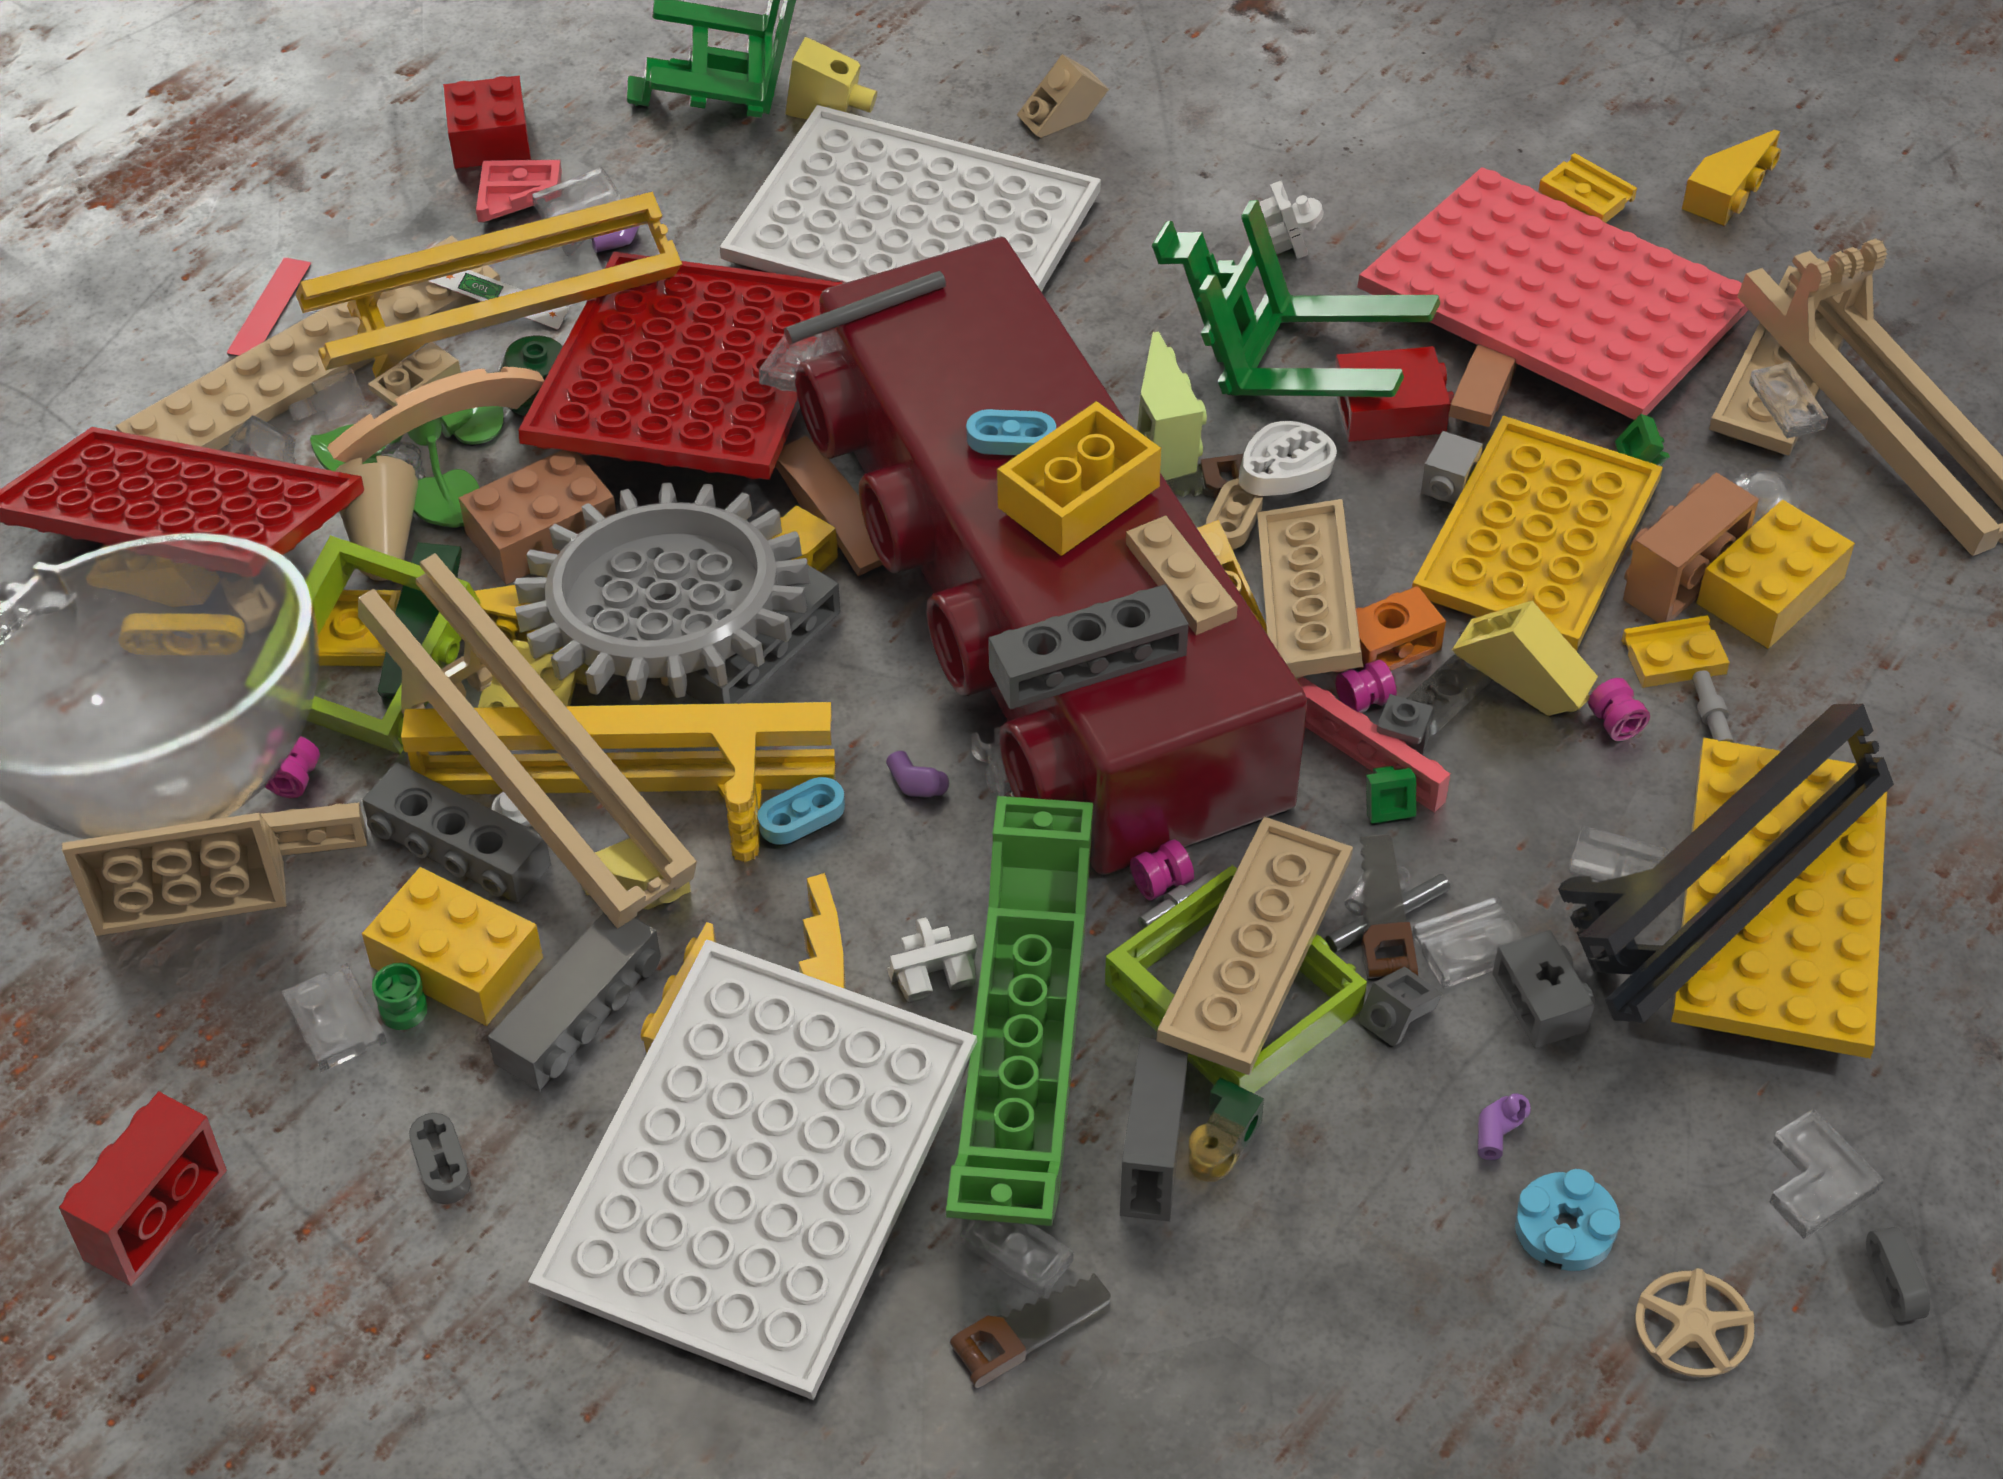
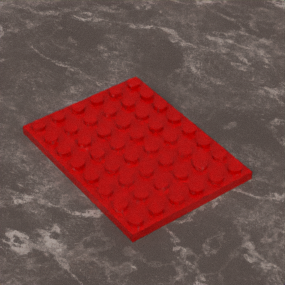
M613 252L605 269L650 256ZM681 261L682 266L674 277L589 299L518 429L519 444L537 446L542 449L553 448L574 451L583 455L595 454L616 457L625 461L637 460L658 463L667 467L679 466L700 469L709 473H728L750 479H770L800 408L795 385V369L801 361L820 356L823 353L821 333L789 344L784 334V328L820 315L819 299L821 293L827 288L843 283Z

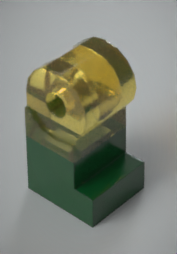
M1219 1077L1210 1091L1209 1115L1211 1116L1208 1122L1197 1127L1189 1138L1188 1166L1195 1177L1206 1182H1216L1229 1174L1262 1123L1264 1098Z

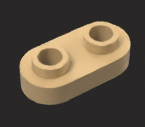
M1239 478L1230 480L1223 485L1207 516L1206 524L1219 520L1231 548H1239L1247 541L1258 519L1257 512L1262 510L1263 496L1246 492L1239 485Z

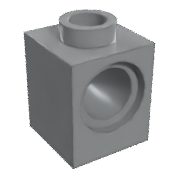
M1442 431L1425 462L1421 494L1455 504L1481 457L1483 444Z

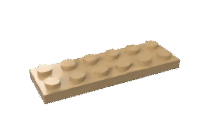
M1788 266L1779 287L1792 300L1797 287L1788 277L1790 272L1796 271L1797 268ZM1816 309L1815 326L1840 351L1845 339ZM1759 323L1711 418L1709 430L1789 456L1821 389L1769 331Z
M1338 499L1257 512L1267 635L1295 678L1332 671L1343 672L1348 669L1363 667L1343 500Z
M1264 816L1157 1029L1156 1041L1250 1075L1349 865L1353 847Z

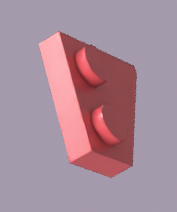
M560 160L483 161L476 206L478 222H486L558 198L562 175Z

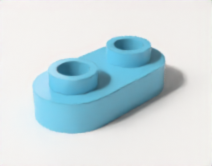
M986 409L972 414L966 424L967 443L973 450L983 454L1018 455L1056 429L1054 419L1038 411Z
M817 777L767 800L758 811L759 831L762 837L774 844H788L836 821L841 817L845 809L842 786L831 778Z

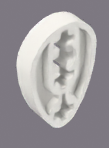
M1293 421L1270 423L1258 431L1248 442L1239 470V485L1246 492L1258 496L1284 495L1313 487L1330 476L1337 454L1336 446L1328 435L1313 426Z

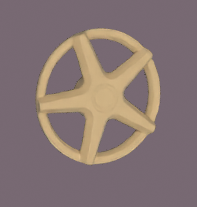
M1697 1268L1693 1271H1678L1663 1275L1649 1284L1638 1300L1635 1313L1638 1336L1650 1355L1674 1372L1691 1377L1721 1375L1738 1366L1750 1351L1754 1339L1753 1311L1749 1309L1745 1300L1732 1286L1715 1276L1706 1274L1703 1269ZM1690 1282L1684 1305H1677L1654 1296L1659 1290L1668 1285ZM1706 1285L1724 1294L1731 1300L1738 1311L1709 1310L1706 1299ZM1646 1309L1652 1310L1672 1322L1671 1332L1657 1348L1652 1344L1646 1332L1644 1323ZM1743 1325L1744 1339L1737 1354L1728 1360L1715 1333L1719 1329ZM1684 1346L1702 1348L1714 1364V1367L1694 1369L1674 1363L1669 1358Z

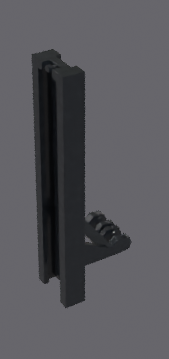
M1832 704L1653 869L1601 882H1594L1591 876H1575L1561 883L1558 890L1564 903L1586 904V906H1581L1573 911L1570 919L1575 928L1578 927L1576 933L1592 970L1601 971V973L1630 975L1605 999L1613 1020L1644 1023L1894 785L1884 757H1872L1871 755L1879 751V743L1877 741L1865 740L1864 736H1869L1874 730L1864 704ZM1848 741L1856 761L1854 767L1664 945L1636 944L1634 938Z

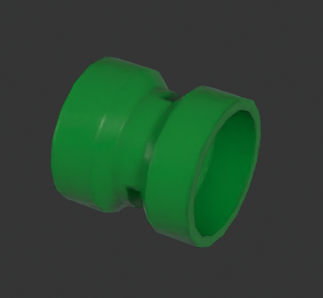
M404 963L390 964L378 971L372 980V990L378 1003L381 1020L386 1026L395 1030L413 1028L422 1022L427 1014L428 1004L422 990L421 977L418 971L411 965Z

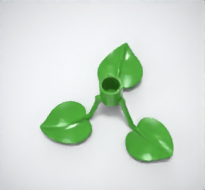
M484 406L454 412L429 421L407 432L408 436L416 444L428 446L434 477H425L418 480V490L413 510L418 517L426 522L453 528L464 526L459 497L480 487L475 478L462 469H454L442 475L436 440L442 432L445 437H450L454 434L464 444L486 443L494 439L501 432L504 421L503 407ZM354 424L345 425L324 434L311 435L310 441L314 454L326 470L335 471L340 465L345 463L335 460L327 447ZM404 435L390 442L388 447L386 445L362 464L377 463L376 456L392 457Z

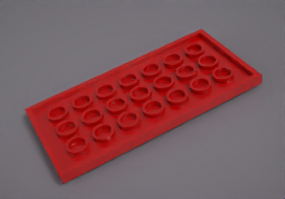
M91 427L0 489V522L7 526H21L36 529L42 533L51 532L70 536L72 539H85L104 543L106 546H120L135 549L141 553H154L173 557L175 560H189L208 564L210 567H223L243 571L248 575H255L265 572L272 563L285 553L293 550L299 542L313 531L320 529L336 513L347 508L349 503L364 492L362 476Z

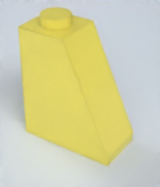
M1533 600L1471 619L1452 648L1458 657L1547 716L1566 711L1574 712L1580 709L1588 701V693L1598 678L1596 673Z

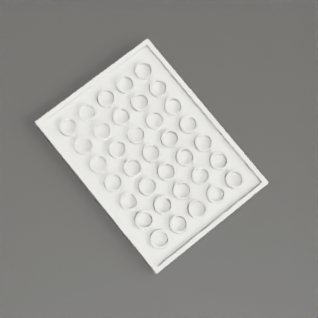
M817 105L721 244L720 257L726 261L770 273L847 283L1002 236L1008 240L1042 292L1100 193L1101 179Z
M706 939L528 1281L531 1290L814 1400L969 1065L970 1055L977 1043V1036Z

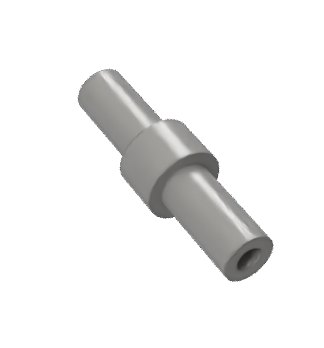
M1708 671L1696 672L1692 680L1700 700L1697 708L1702 722L1709 726L1713 739L1719 742L1728 741L1734 743L1726 721L1729 713L1723 697L1717 695Z
M1212 870L1187 887L1179 885L1165 894L1162 903L1138 917L1141 929L1147 927L1218 874Z

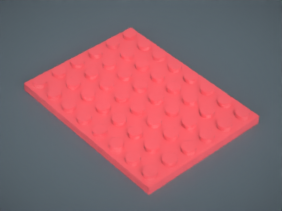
M1483 167L1359 274L1357 288L1372 295H1438L1441 303L1430 323L1474 344L1483 345L1515 358L1516 364L1634 420L1640 414L1647 416L1749 310L1737 297L1742 285L1741 282L1724 277L1709 270L1702 264L1693 263L1672 253L1669 249L1651 244L1638 238L1631 232L1620 230L1603 222L1598 217L1589 216L1568 206L1565 202L1554 200L1534 191L1529 186L1516 183L1501 176L1496 171Z

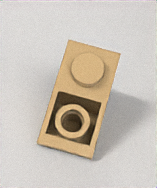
M1062 54L1017 113V116L1036 136L1042 138L1086 120L1109 89L1088 68Z
M430 342L368 383V387L378 397L392 407L397 406L396 398L423 385L461 373L459 360L435 343Z

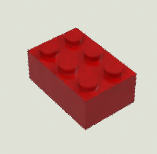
M158 1091L146 1106L136 1111L130 1125L119 1138L101 1152L97 1163L82 1181L74 1184L68 1190L59 1209L83 1261L129 1286L134 1284L227 1171L207 1116Z

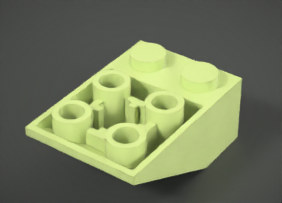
M1158 331L1152 333L1140 395L1137 431L1161 447L1160 473L1168 481L1196 475L1198 457L1203 454L1201 430L1202 425L1206 424L1207 414L1202 400L1196 399L1191 389L1188 375L1182 373L1178 367L1172 347H1167Z

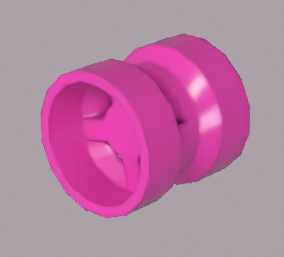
M1375 660L1365 664L1363 670L1359 672L1348 670L1336 676L1335 684L1339 700L1356 712H1366L1370 704L1383 706L1386 704L1390 694L1397 695L1394 677L1386 663L1382 660Z
M1623 678L1609 679L1600 684L1588 699L1589 708L1596 717L1604 719V728L1615 741H1624L1634 737L1645 728L1650 720V712L1641 701L1634 700L1633 689Z
M285 734L278 738L272 751L274 759L266 763L260 778L263 785L274 794L286 798H298L304 793L309 781L307 773L315 769L320 758V752L315 744L299 735Z
M1176 839L1161 844L1158 851L1153 854L1143 852L1132 857L1130 860V869L1134 881L1140 892L1148 900L1164 895L1166 889L1170 886L1178 887L1194 880V869L1190 857L1182 844Z

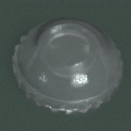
M1757 469L1734 479L1736 485L1759 498L1752 526L1782 499L1800 509L1801 502L1798 489L1795 488L1786 476L1769 469Z

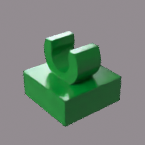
M1640 414L1615 440L1618 453L1659 466H1662L1670 458L1669 453L1662 451L1665 441L1659 435L1654 418Z
M1393 766L1373 768V774L1366 775L1367 816L1371 823L1416 816V776L1411 768L1394 770Z

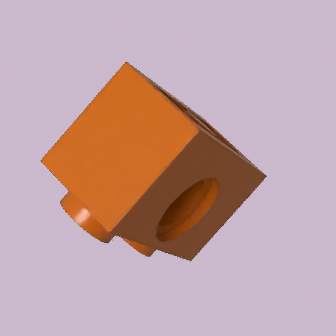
M1418 586L1401 593H1393L1386 599L1364 608H1356L1363 667L1372 661L1382 660L1392 671L1442 650L1446 620ZM1358 667L1356 669L1358 671L1363 670V667Z

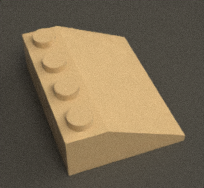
M260 813L62 843L63 854L96 936L286 907L283 858L275 833Z

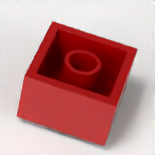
M520 75L443 84L448 135L455 169L482 166L483 161L531 160Z

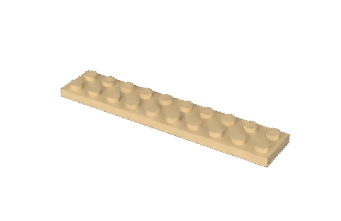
M450 236L431 248L457 242L458 240ZM488 265L471 269L473 272L500 281L499 274ZM425 281L381 293L377 306L387 327L470 305L477 301V299ZM348 302L325 307L116 425V429L119 432L219 450L370 363L375 358L325 371L318 353L319 348H323L327 342L357 335L360 325L358 317H351L347 307Z

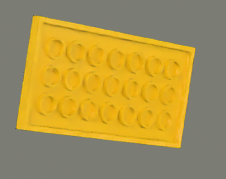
M1703 738L1700 749L1692 832L1781 751ZM1827 759L1685 890L1681 928L1856 764ZM1887 792L1674 994L1671 1022L1871 1058L1875 1047Z

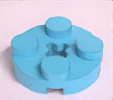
M1572 1169L1567 1173H1550L1537 1178L1523 1189L1518 1202L1515 1230L1521 1245L1534 1259L1544 1264L1546 1259L1553 1263L1562 1264L1561 1270L1580 1271L1596 1266L1607 1258L1619 1232V1211L1609 1192L1596 1183L1589 1172L1582 1169ZM1561 1213L1571 1214L1577 1218V1228L1571 1229L1566 1223L1558 1225L1555 1221Z

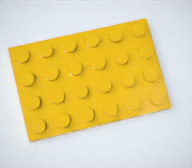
M1502 416L1416 575L1412 588L1418 586L1432 602L1476 617L1533 600L1577 651L1661 479L1663 467L1507 416Z

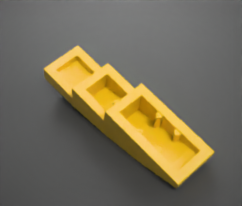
M825 873L806 878L809 908L813 917L803 919L805 949L809 959L799 962V971L802 974L846 989L844 954L838 915Z

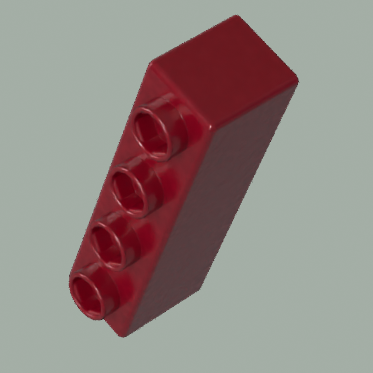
M1000 236L824 290L819 299L820 315L937 271H941L945 277L946 286L821 333L823 355L801 361L795 369V385L807 430L821 455L832 459L853 452L866 473L859 480L860 507L870 541L879 560L888 571L894 574L920 567L934 594L927 601L928 628L939 664L953 689L962 696H970L990 689L1008 720L1001 726L999 744L1005 774L1014 797L1093 803L1089 863L1097 873L1103 875L1130 867L1132 857L1143 852L1153 854L1158 851L1161 844L1176 839L1183 847L1261 820L1264 816L1269 817L1294 808L1297 803L1305 730L1306 694L1162 474L1160 473V487L1062 556L998 508L997 469L1017 455L983 454L973 450L967 443L966 433L967 420L972 414L986 409L1038 411L1051 416L1056 423V428H1058L1097 401L1127 423L1008 240ZM1163 516L1169 518L1238 605L1236 619L1196 635L1188 625L1186 656L1014 709L1009 708L989 670V637L1001 634L1007 630H1015L1045 621L1050 617L1085 609L1097 603H1104L1128 596L1140 590L1158 587L1126 545V531Z

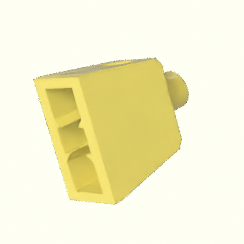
M805 37L792 60L785 115L808 119L817 105L850 113L853 107L871 113L876 101L877 91L858 85L861 68L858 61Z

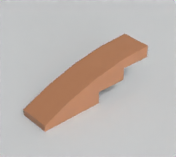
M1478 344L1452 400L1449 417L1490 427L1495 411L1498 412L1502 399L1510 387L1518 366L1515 363L1516 359Z
M807 436L784 445L775 465L801 508L836 528L837 548L840 547L857 576L883 565L873 548L865 527L859 496L828 458L821 455L815 444Z

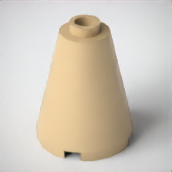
M376 456L377 463L362 464L361 457L340 465L335 470L336 472L362 476L364 492L349 503L347 508L339 511L349 542L404 560L418 490V480L413 466L401 459L389 456ZM360 570L361 573L373 580H388Z

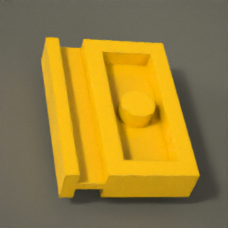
M1574 153L1571 155L1570 161H1563L1540 179L1538 192L1554 200L1565 202L1568 206L1589 216L1598 217L1607 223L1624 209L1625 203L1635 200L1637 187Z
M1708 615L1623 630L1621 641L1629 650L1628 657L1642 688L1692 680L1693 675L1702 670L1708 671L1711 677L1727 674L1730 662L1715 630H1711L1709 626L1710 619Z

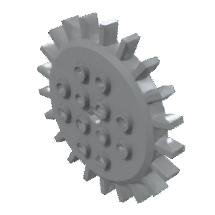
M662 483L658 504L638 507L637 500L629 489L620 491L621 512L605 518L590 503L582 506L586 529L581 533L576 534L557 524L549 528L553 548L560 551L558 555L532 549L528 551L526 556L530 574L541 577L516 578L515 580L519 604L532 603L515 607L520 633L535 630L526 634L530 653L534 659L563 647L551 656L554 675L561 681L584 663L589 665L590 667L585 674L589 693L598 695L610 677L615 674L626 676L631 700L641 699L646 688L647 678L668 677L669 686L676 698L684 697L687 687L686 674L706 668L709 676L719 687L728 684L725 659L735 653L756 667L765 663L762 643L755 639L760 633L788 642L792 637L789 617L774 611L806 612L807 603L804 587H793L795 585L810 584L807 558L794 559L802 556L798 533L794 531L773 538L782 533L780 513L775 509L749 523L747 520L752 516L750 495L743 492L725 510L716 508L713 486L710 484L702 486L694 503L677 502L671 483ZM662 594L674 595L667 600H658Z

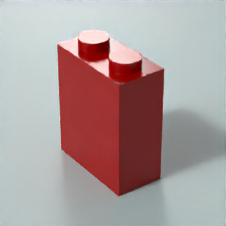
M1434 346L1336 354L1335 368L1402 369L1404 379L1396 395L1393 397L1337 396L1348 442L1441 434L1442 431L1447 432L1450 406L1454 393L1446 389V366L1444 362H1438Z

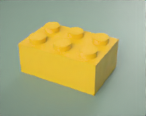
M1096 401L997 469L998 508L1062 556L1160 487L1161 447Z
M1782 499L1705 568L1697 604L1769 649L1845 578L1855 543Z
M422 867L418 868L362 932L372 968L380 971L383 967L393 963L411 965L418 971L421 977L422 990L425 995L485 1026H488L543 959L537 925Z

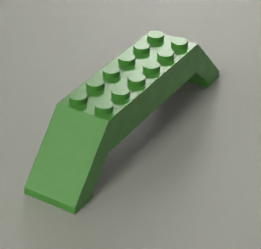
M997 796L993 827L989 906L973 1035L977 1036V1043L970 1055L959 1151L955 1164L951 1166L946 1218L1052 1226L1061 1187L1084 952L1093 803Z

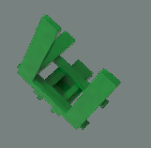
M654 0L652 13L654 19L692 25V45H690L688 60L671 58L669 61L647 57L643 77L628 76L627 103L649 107L651 92L654 89L690 95V107L705 109L706 98L746 104L747 116L762 118L763 113L770 114L796 0H783L773 48L772 36L780 0H769L766 13L763 15L678 0ZM708 28L748 35V52L708 46Z
M1249 200L1241 215L1250 245L1239 265H1235L1234 260H1219L1217 263L1214 254L1209 253L1202 232H1176L1173 221H1166L1152 243L1155 257L1160 265L1183 264L1204 324V328L1201 331L1205 346H1212L1217 362H1223L1225 366L1218 380L1222 394L1393 397L1396 395L1404 379L1402 369L1257 367L1279 325L1283 322H1430L1433 320L1441 303L1438 295H1291L1288 291L1259 200ZM1257 266L1266 294L1254 313L1246 284Z

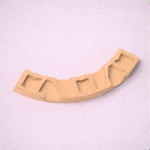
M502 367L501 372L487 373L485 369H476L451 375L423 385L396 398L397 406L375 419L370 413L331 442L327 449L335 460L346 463L352 459L362 457L363 463L393 440L439 417L484 406H500L517 410L541 388L545 380L537 371L518 367Z

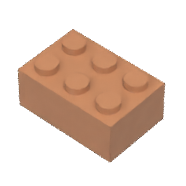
M567 450L554 453L459 497L465 533L506 585L514 582L516 578H522L530 574L526 556L530 549L557 555L560 553L559 550L553 548L549 530L554 524L576 534L581 533L586 529L582 506L588 503L595 507L605 518L616 514L614 496L577 452Z
M1717 472L1703 484H1695L1683 501L1676 507L1673 505L1669 506L1657 523L1649 529L1643 528L1633 539L1631 544V550L1633 551L1631 564L1624 575V579L1627 582L1623 600L1658 623L1672 621L1698 598L1705 568L1752 527L1759 498Z

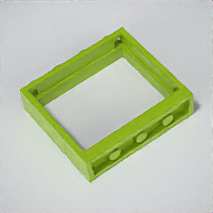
M330 535L247 686L264 706L401 754L404 749L401 740L404 719L401 710L402 683L382 720L290 687L354 569L422 591L416 585V578L425 574L420 565ZM458 579L480 605L481 602L470 583ZM439 612L421 646L442 669L457 658L462 638ZM427 701V702L424 703L425 708H426L427 704L429 703V701Z
M1233 864L1106 955L1105 985L1156 1032L1174 994L1146 969L1211 923L1237 871ZM1316 934L1299 970L1330 997L1328 1001L1263 1049L1250 1075L1190 1053L1188 1061L1214 1085L1219 1077L1255 1093L1361 1012L1365 1000L1367 981L1355 972L1356 967L1354 965L1346 964L1330 950L1326 941Z

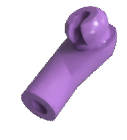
M639 226L591 238L595 253L631 244Z
M905 751L893 752L886 760V764L901 791L908 796H940L949 787V779L944 772L937 771L932 767L913 766Z
M1514 1093L1510 1096L1502 1097L1481 1111L1478 1122L1479 1157L1485 1160H1497L1503 1156V1135L1521 1125L1524 1119L1530 1115V1103L1525 1096Z

